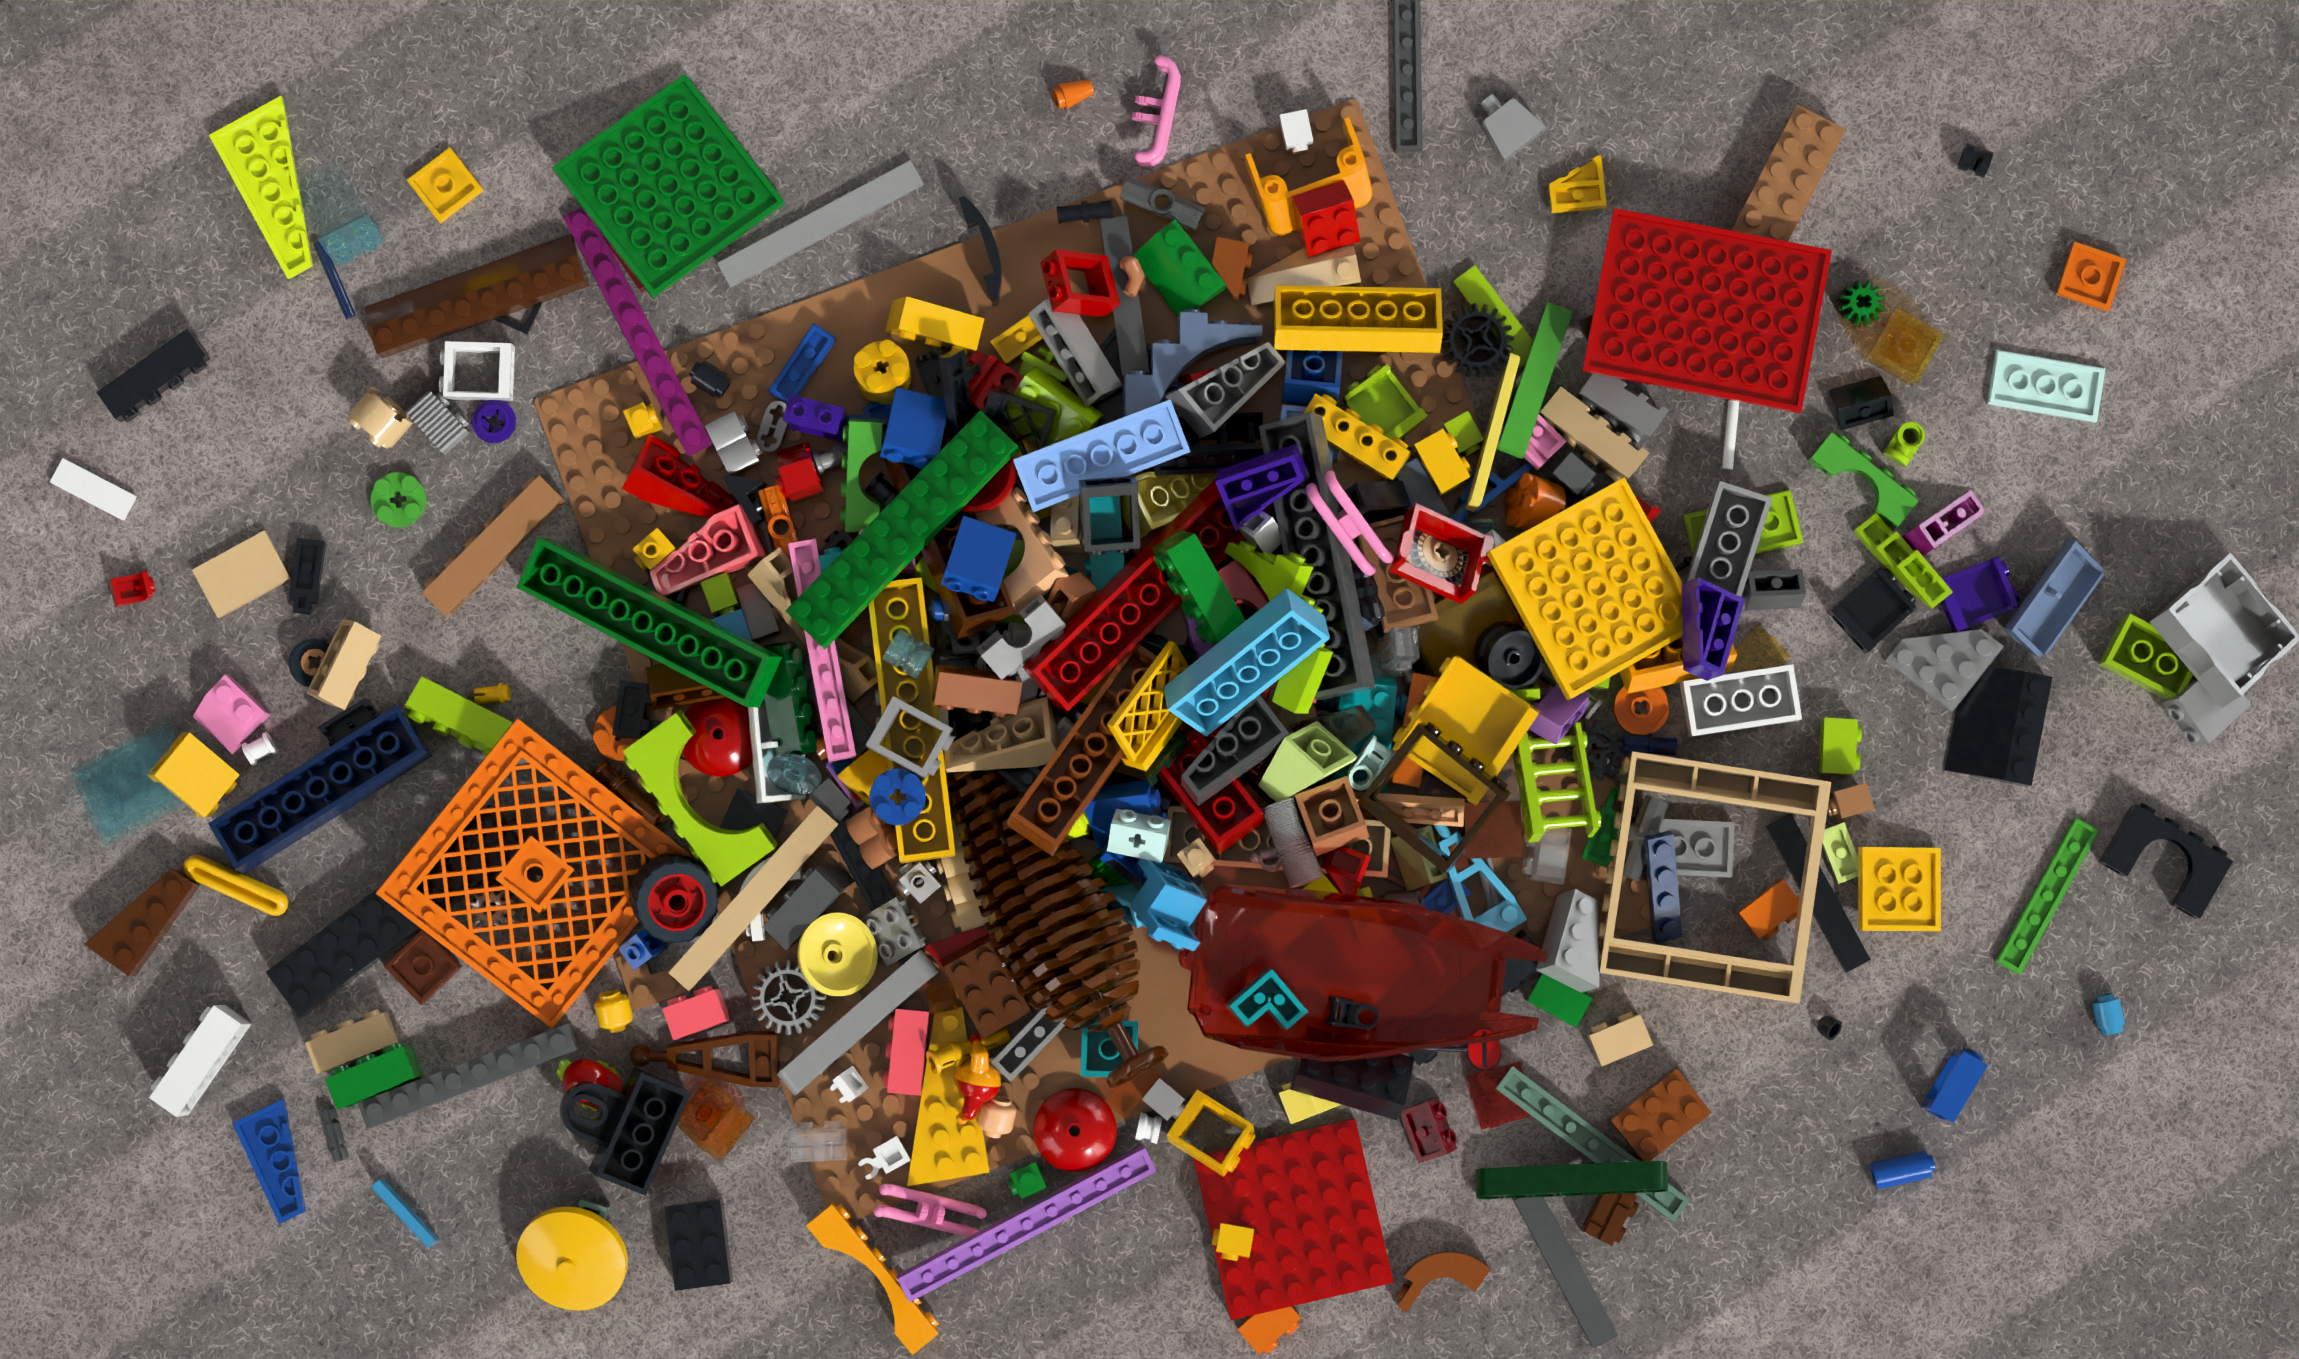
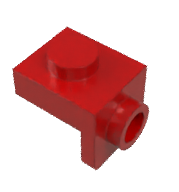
M147 570L140 571L138 574L109 580L115 607L148 601L155 592L154 580L151 576H148Z

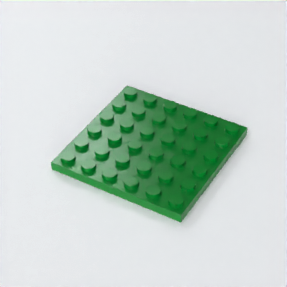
M685 74L552 167V171L652 299L659 296L785 205L782 197Z

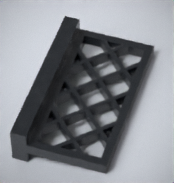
M997 386L990 390L983 413L1000 429L1008 425L1015 439L1013 442L1017 443L1024 456L1028 452L1022 440L1031 435L1034 436L1038 444L1037 450L1046 447L1057 410L1009 393L1008 389ZM1008 401L1017 403L1022 415L1011 420L1006 410ZM1035 411L1047 415L1045 425L1036 429L1029 415ZM1024 417L1031 432L1020 437L1013 422ZM1017 473L1014 487L1018 486L1027 498L1025 503L1028 506L1029 500Z

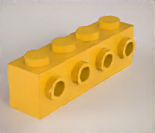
M1315 393L1303 414L1311 412L1322 415L1328 445L1385 480L1394 481L1410 456V451L1407 450L1408 445L1396 437L1393 440L1383 435L1385 431L1373 423H1370L1368 426L1359 420L1361 416L1351 409L1347 408L1343 411L1336 406L1337 401L1330 396L1323 394L1321 397Z

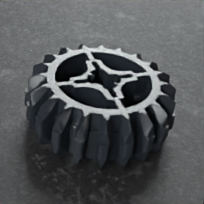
M1473 303L1471 306L1472 312H1469L1464 305L1461 307L1462 316L1456 311L1452 312L1451 315L1455 322L1450 319H1446L1444 322L1450 330L1443 329L1442 336L1448 337V339H1442L1441 346H1448V349L1443 350L1441 354L1443 357L1451 354L1452 358L1447 361V365L1451 366L1457 362L1456 373H1459L1462 367L1467 368L1465 372L1466 377H1470L1472 370H1476V378H1481L1482 369L1485 370L1488 376H1491V366L1498 371L1502 368L1498 360L1508 362L1509 357L1503 352L1510 353L1513 351V347L1506 343L1512 342L1514 336L1505 335V333L1512 329L1511 325L1502 327L1501 324L1504 323L1506 317L1503 315L1497 320L1495 316L1498 313V309L1496 308L1492 310L1491 315L1486 313L1488 309L1487 304L1483 305L1481 312H1478L1476 303ZM1473 319L1484 321L1476 330L1460 326L1462 323ZM1491 326L1495 329L1499 338L1498 349L1487 338V332ZM1484 330L1480 341L1483 345L1480 346L1478 344L1477 347L1474 346L1472 351L1469 352L1473 341L1470 336L1473 335L1475 338L1476 335H1479ZM1455 333L1459 334L1460 338L1466 343V350L1462 356L1455 347ZM1476 352L1489 353L1493 356L1483 362L1469 361Z

